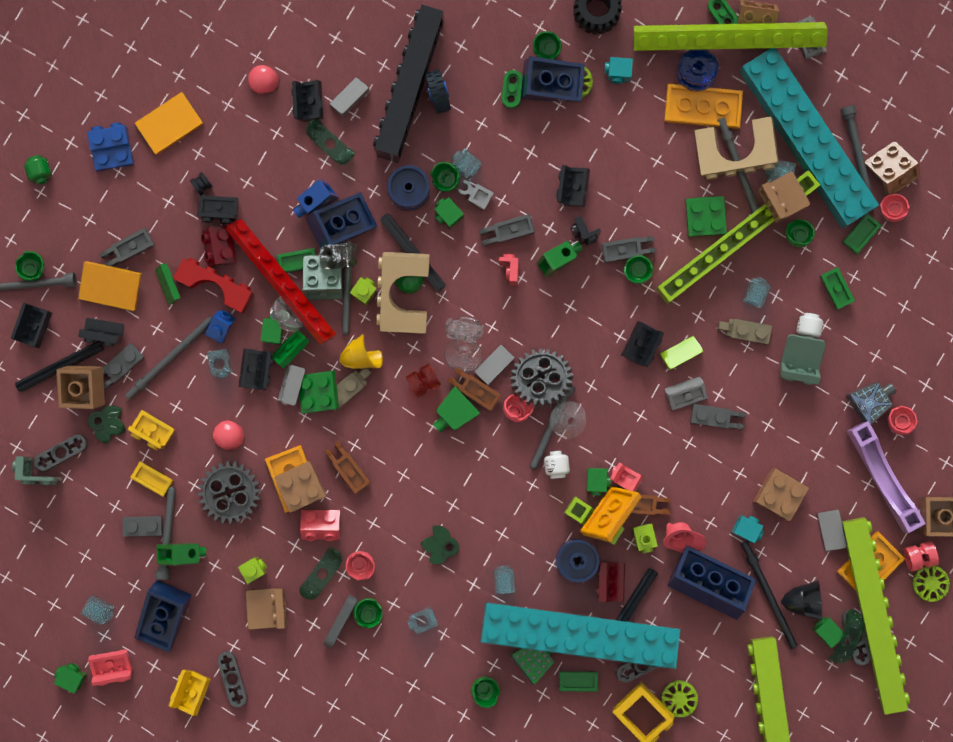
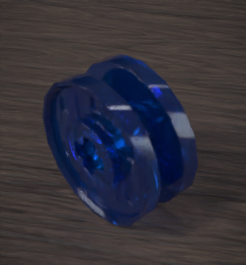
M706 49L688 50L682 55L677 68L679 82L690 91L699 92L708 89L714 83L718 73L719 64L717 58Z

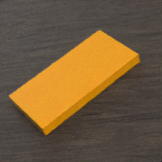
M668 84L664 122L720 127L718 119L725 117L728 128L740 129L743 91Z

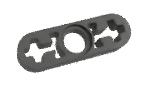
M74 435L37 455L34 460L35 467L41 471H48L85 451L88 446L87 439L82 435ZM76 439L82 440L81 448L74 447L70 450L66 445L68 443L69 446H72L76 443ZM60 447L66 450L64 458H58L56 455V451ZM42 457L44 459L53 457L54 460L48 461L46 463L47 466L40 465Z
M349 595L323 645L332 649L358 601L357 598Z
M847 609L842 613L841 619L851 658L856 664L866 665L871 659V654L861 616L856 610ZM849 613L856 616L853 619L854 626H859V628L849 630L848 627H852L851 621H847ZM857 631L861 634V640L854 643L851 640V635ZM864 645V647H860L861 653L865 654L863 661L856 658L859 655V650L853 648V646Z
M225 651L218 657L219 669L230 704L234 707H241L247 701V692L235 654ZM224 655H227L228 658H232V661L229 662L230 668L234 666L235 670H230L227 673H225L224 670H227L228 666L226 663L222 662V660L225 658ZM229 674L237 675L238 682L236 684L228 683L227 677ZM240 685L241 689H237V692L243 696L240 701L241 703H238L237 700L234 701L233 698L236 696L235 690L231 692L230 688H236Z
M625 662L617 668L616 675L620 681L630 682L659 667L648 665L645 670H640L637 664L633 663L638 673L634 674V671L628 673L629 677L625 678L620 676L622 669H632L630 666L632 663Z

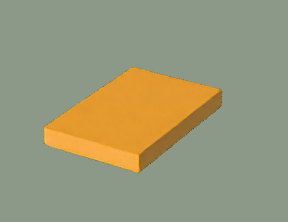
M183 92L135 122V125L153 152L158 155L202 126L203 122Z
M85 261L78 299L135 311L142 273Z
M301 445L265 459L285 513L289 512V509L274 477L308 462Z
M611 486L580 532L584 536L611 542L642 496L638 492Z
M876 531L871 536V540L875 541L877 551L874 552L875 559H879L881 570L878 571L879 578H883L884 581L905 558ZM848 559L836 572L856 591L850 560Z

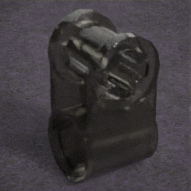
M343 243L323 246L319 250L320 266L328 270L354 267L357 264L353 252L355 250L354 244Z

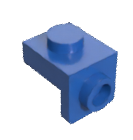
M219 310L212 317L205 335L222 344L236 318L227 311Z

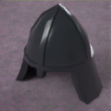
M819 579L792 588L784 595L781 604L796 615L822 620Z

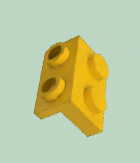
M144 410L140 411L132 426L128 427V430L132 432L130 434L132 437L138 440L143 438L148 441L147 445L154 450L158 448L164 449L176 430Z
M182 670L178 676L175 690L170 697L169 707L178 708L192 716H197L211 679L192 670Z

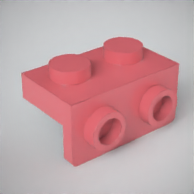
M301 510V539L307 541L339 540L340 510Z
M128 649L89 656L88 662L93 676L92 686H104L108 683L125 682L131 679L133 667Z

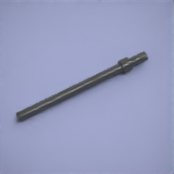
M725 117L718 119L723 142H726L732 160L740 161L733 141V133L729 130ZM744 171L737 172L751 211L754 213L759 208L746 173Z
M211 317L206 318L142 379L139 378L125 396L131 400L140 390L143 391L156 375L208 328Z

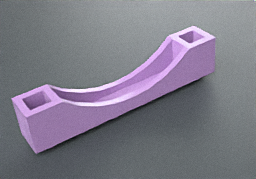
M869 421L862 422L847 430L846 432L902 532L910 533L926 524L917 507L908 497L890 468L878 437Z

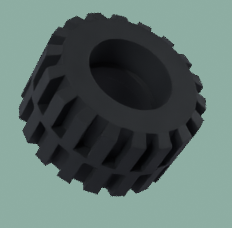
M575 0L573 7L574 20L576 23L579 22L581 29L585 28V32L593 31V35H597V32L604 34L606 30L609 32L617 24L622 10V0H598L605 3L608 7V13L601 17L591 15L586 8L587 4L594 0Z

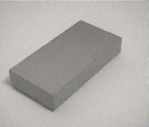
M500 345L474 372L489 385L514 357Z

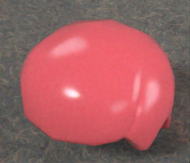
M259 65L250 71L248 84L254 92L259 94L272 93L279 84V76L272 68L266 65Z
M895 193L885 196L880 204L882 217L893 223L903 220L910 208L907 199Z
M512 394L504 401L503 411L508 419L514 422H523L533 413L534 404L532 402L527 406L526 399L521 402L520 395L515 396Z
M905 406L892 409L887 418L889 428L898 435H907L913 432L918 422L914 411Z
M229 420L222 421L214 428L213 439L220 448L230 451L238 449L243 444L244 432L237 423Z
M354 552L346 560V571L349 576L357 581L368 580L375 572L374 559L367 552Z

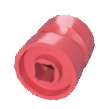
M932 541L920 543L919 547L912 545L903 549L905 562L910 572L921 570L923 566L929 568L939 564L938 553Z

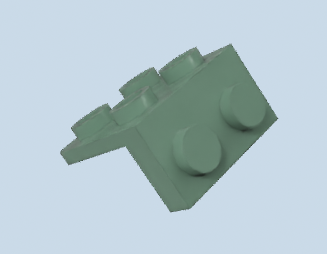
M793 334L788 335L779 367L781 378L787 381H802L807 385L819 384L821 379L819 368L826 346L825 341Z
M16 456V460L13 461L12 470L15 472V480H21V484H38V481H40V485H57V481H62V477H32L33 457Z

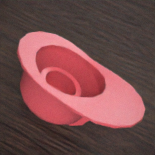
M678 522L666 525V537L663 540V545L666 548L682 553L686 545L699 552L706 546L705 537L692 531L688 524Z

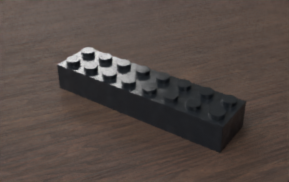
M422 4L420 10L417 9L415 12L414 28L411 27L408 34L409 45L404 46L402 53L403 63H399L396 71L397 82L393 81L390 90L392 93L391 100L388 99L385 105L386 116L381 118L379 124L380 135H376L373 143L377 157L395 163L400 161L426 80L425 73H428L444 23V12L442 10Z

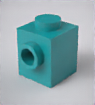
M610 57L609 63H605L604 74H608L607 80L614 84L630 82L633 59Z
M739 515L731 533L751 543H755L756 540L760 541L764 531H762L763 526L759 524L760 520L752 516L746 518Z

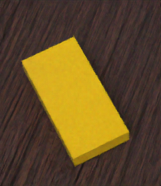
M141 461L130 477L162 497H165L168 488L171 487L174 481Z

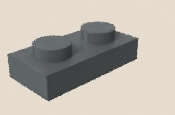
M163 516L123 517V537L163 535Z

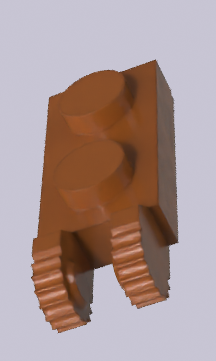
M456 367L454 371L459 376L466 379L462 385L455 378L451 377L447 381L459 388V391L492 411L502 394L471 374L468 375Z
M337 441L334 444L343 455L337 460L334 453L329 449H326L325 452L352 491L357 494L371 484V482L351 455Z
M641 495V499L631 512L635 514L670 515L671 510L656 509V502L671 503V498Z

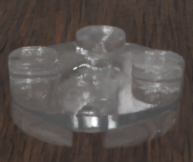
M279 296L271 306L270 312L273 320L276 319L280 323L278 326L283 330L289 332L299 331V329L304 327V324L282 297Z
M458 317V320L452 321L453 318H449L446 321L445 331L447 332L446 337L449 339L458 338L464 339L468 343H475L476 339L483 336L484 325L480 326L479 321L476 319Z

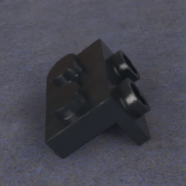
M314 80L303 83L293 81L291 93L293 96L292 112L294 119L302 122L324 119L322 81Z
M562 165V169L559 172V189L556 192L558 203L563 206L585 207L590 169L571 168L567 165Z
M200 195L197 217L204 223H213V220H221L220 223L230 224L232 221H237L239 198Z
M582 216L574 218L571 225L572 228H570L573 237L578 238L581 245L586 243L587 246L597 242L601 233L600 228L589 233Z
M23 303L11 339L40 349L53 312Z
M86 318L84 329H79L78 337L84 338V342L95 343L97 340L103 341L102 345L114 347V344L122 343L124 324Z
M637 321L621 356L640 366L648 367L654 359L655 351L661 344L664 333Z
M243 349L238 387L257 390L267 389L270 384L269 368L273 362L271 352Z

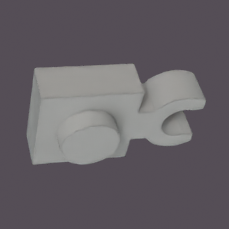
M464 180L463 184L467 185L468 189L466 191L459 189V194L463 196L469 195L468 202L485 211L494 193L479 184L473 188L469 181Z

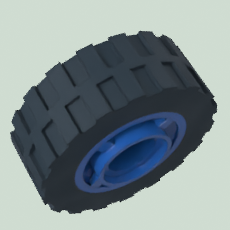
M440 69L425 73L428 83L427 90L431 103L434 104L436 114L450 111L451 106L448 99L450 96Z

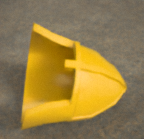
M362 334L345 347L340 355L339 362L344 367L351 369L381 368L383 356L380 350L366 352L364 335Z

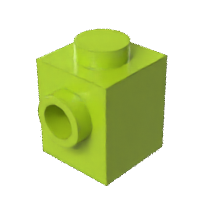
M360 277L350 291V294L367 306L378 290L374 287L376 283L371 279L366 278L364 280Z
M649 523L632 527L636 549L638 551L642 550V553L654 551L653 547H657L653 525Z
M258 556L238 567L247 584L267 573L265 562L262 558L259 559Z

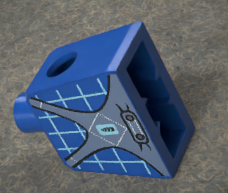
M319 179L297 197L300 204L293 208V211L298 218H301L306 213L311 214L313 211L326 207L339 197L328 182Z

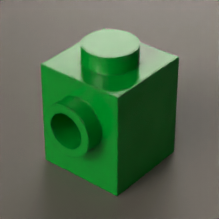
M449 197L446 200L442 198L435 205L437 208L434 209L436 213L434 217L441 225L444 223L449 229L464 218V213Z
M587 468L586 491H591L590 495L602 496V492H607V488H610L611 484L610 476H607V469Z
M65 664L62 667L59 666L54 674L56 679L53 684L75 694L79 692L87 673L81 671L80 667L76 664Z

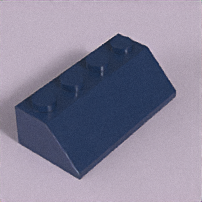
M686 545L672 571L667 586L737 620L747 608L756 579Z

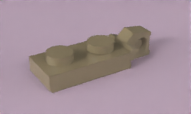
M729 319V323L720 321L717 330L726 331V336L765 345L769 344L772 329L771 325L739 319Z
M368 368L363 369L360 373L355 370L337 384L339 409L365 388L364 386L367 384L365 379L372 374Z

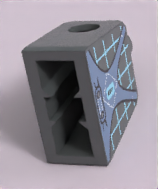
M876 382L848 393L846 397L862 422L869 421L871 425L893 405L889 397L896 393V389L891 383L881 387L880 383Z

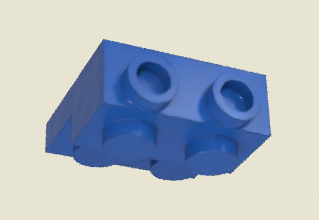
M119 122L112 123L110 128L103 129V126H95L91 128L92 131L87 132L95 171L134 165L129 132L125 125Z

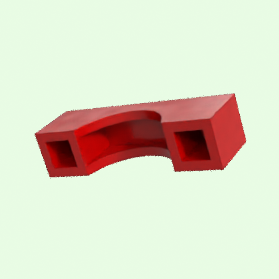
M182 259L173 277L174 280L191 289L205 282L218 284L224 293V304L242 314L245 313L254 296V293L250 291L251 287L243 283L239 286L233 283V278L225 274L221 277L216 274L217 271L209 266L206 269L199 266L200 262L195 259Z

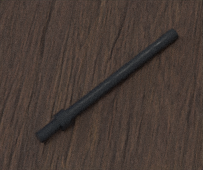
M744 541L741 543V546L747 556L745 559L748 565H751L790 648H796L798 645L758 564L759 559L753 553L748 541Z

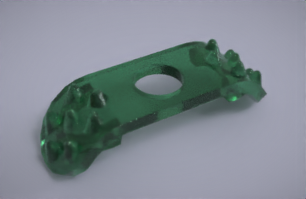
M313 119L307 124L306 133L309 138L335 162L344 165L351 161L355 152L332 134L320 120ZM326 140H334L336 146L333 149L326 148Z
M329 547L312 573L300 586L299 593L302 597L314 600L323 591L343 561V557L337 549ZM321 568H325L328 572V576L323 580L317 576V572Z
M850 609L847 611L846 627L837 650L829 657L830 662L844 664V662L852 658L864 627L863 618L856 610ZM853 636V642L850 645H846L847 637Z

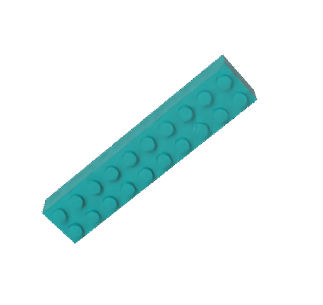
M770 48L743 65L739 73L768 117H772L775 128L804 172L809 170L820 184L816 190L842 229L879 206L777 49Z
M485 603L480 643L676 669L680 629Z

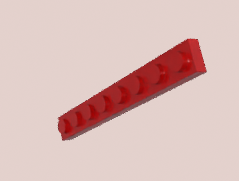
M240 219L228 224L226 227L227 232L321 345L333 339L336 335L333 329L245 222Z

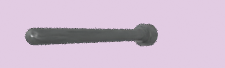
M848 106L840 109L841 114L848 123L860 177L872 193L855 123L856 106Z
M352 243L341 244V252L345 256L342 311L343 335L349 334L352 256H354V252L357 249V244Z
M73 272L66 273L61 278L0 283V291L58 285L76 288L77 278Z
M573 386L568 387L570 389L569 394L564 393L565 400L559 398V404L556 405L530 464L533 470L537 469L568 397L570 398L576 390Z
M174 487L168 488L162 544H170L176 491ZM160 564V567L155 571L154 579L170 580L171 572L167 568L168 565Z

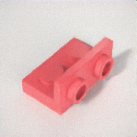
M504 254L503 257H499L500 266H506V280L510 282V286H518L519 259L515 258V255Z

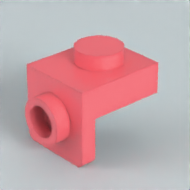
M619 463L612 469L610 479L624 489L635 492L643 476Z

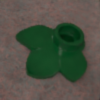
M106 406L101 412L95 411L89 415L88 425L94 430L95 437L99 441L109 443L111 435H119L125 432L124 424L117 419L122 412L121 408ZM96 417L101 418L99 425L94 423Z
M438 525L433 526V536L421 542L424 550L431 553L430 563L442 564L448 557L455 556L459 551V544L454 538H451L450 532ZM449 543L453 545V550L451 551L446 549V545Z

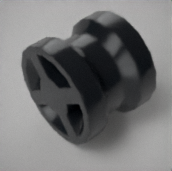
M200 172L197 178L189 180L200 195H203L206 189L213 188L203 172Z

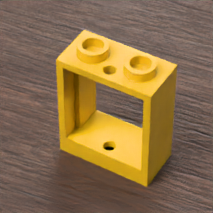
M642 682L613 707V713L641 742H655L660 737L659 733L663 730L667 731L674 724L672 722L674 721V715ZM642 695L665 718L647 736L624 714Z

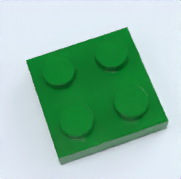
M724 196L685 199L688 237L727 234Z
M335 371L305 374L303 376L299 390L301 414L339 409Z

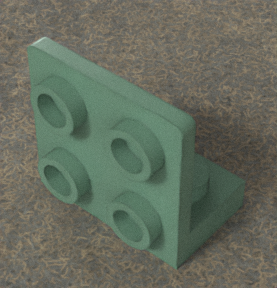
M341 255L303 257V293L308 300L343 299Z

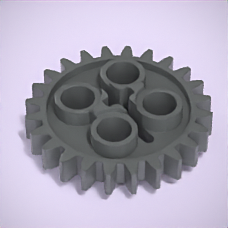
M542 348L539 349V353H536L534 349L532 350V355L525 353V359L519 357L520 364L514 363L516 370H511L513 377H510L511 383H513L512 389L515 390V396L520 395L521 402L526 399L527 406L532 402L534 408L541 404L542 409H544L547 403L551 408L553 401L559 404V397L565 400L564 393L569 394L570 389L568 387L573 386L572 381H570L573 379V374H571L572 368L568 367V360L563 361V355L557 357V351L550 354V350L547 349L546 353H543ZM543 364L549 365L547 368H541ZM526 374H533L530 378L524 377ZM552 379H559V380H560V381L557 382V383H552V382H551ZM538 388L543 389L540 393L534 392Z
M227 461L225 467L220 462L218 469L215 466H211L213 472L206 471L205 473L208 478H201L205 483L204 485H198L199 488L203 489V492L198 493L199 496H203L199 503L206 504L202 510H210L207 516L215 514V521L221 517V523H225L226 519H228L229 523L232 524L234 518L237 522H241L240 516L247 519L246 512L253 514L254 512L251 507H258L254 501L261 499L259 496H256V493L261 492V489H256L260 482H254L257 475L250 476L249 474L252 469L249 468L245 471V464L238 468V462H234L233 466H231L230 461ZM234 475H238L241 480L237 486L231 482V478ZM215 481H220L222 484V489L218 492L213 489ZM246 486V489L232 493V497L225 495L217 499L213 498L214 495L227 492L228 487L229 489H236ZM240 493L246 495V502L243 504L237 501V496ZM222 499L228 502V507L225 510L219 507V502Z

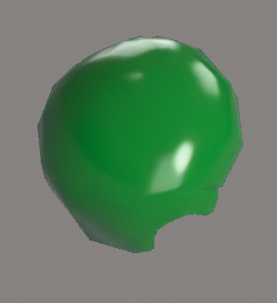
M542 31L533 40V51L539 58L554 60L559 57L562 51V41L555 33Z
M449 162L436 164L430 174L433 185L442 192L453 191L461 180L458 168Z
M796 219L787 224L785 236L792 246L802 248L814 240L815 231L813 225L807 220Z
M25 251L16 259L15 271L18 277L24 281H35L43 275L45 263L36 252Z
M643 255L631 257L627 260L624 267L625 276L634 284L647 282L653 273L651 261Z
M403 276L396 279L394 284L402 293L414 294L421 289L423 276Z
M365 598L357 603L353 615L360 627L372 629L379 625L382 620L383 611L375 599Z
M483 676L474 681L470 693L473 701L478 706L490 708L497 704L500 689L498 683L493 678Z

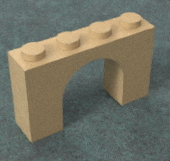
M772 117L752 120L755 139L754 148L748 157L740 161H729L721 156L718 148L717 133L714 127L695 130L701 176L706 178V180L717 179L718 175L725 174L726 177L737 175V172L741 171L753 173L759 168L771 170L776 165H779Z
M383 252L382 257H379L378 269H382V276H378V288H381V295L377 297V307H381L380 314H377L376 324L380 326V331L426 333L427 311L406 310L398 307L391 298L390 287L396 279L403 276L428 277L430 254Z

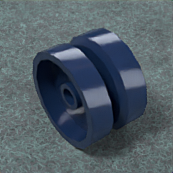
M412 165L401 166L395 169L389 177L387 183L389 197L392 203L399 209L415 211L428 201L430 195L429 180L420 168ZM410 186H412L411 190L405 189V187L409 188Z
M572 539L563 543L558 549L555 558L560 574L569 581L577 583L585 582L592 578L598 571L600 563L599 554L595 547L581 539ZM574 557H580V563L575 564L573 561Z

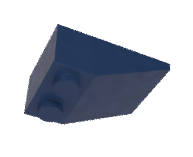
M529 56L524 61L521 98L537 101L581 102L585 64Z
M361 192L313 211L305 218L322 253L377 227Z
M156 580L147 591L134 638L170 653L188 610L192 594Z

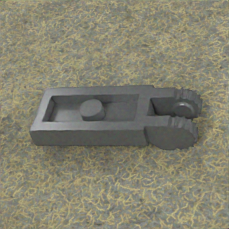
M530 214L495 223L493 226L479 230L480 235H486L493 231L496 234L495 238L484 240L482 242L483 246L492 245L497 242L502 243L535 233Z
M143 228L111 245L112 247L101 252L99 255L101 258H107L115 252L117 258L105 264L114 267L155 246L147 229Z
M654 236L602 243L604 263L630 259L635 255L656 253V248L641 250V244L655 241Z
M132 343L103 367V377L108 374L111 378L104 383V391L122 379L145 358Z
M693 404L690 423L744 430V425L730 423V417L746 418V413Z

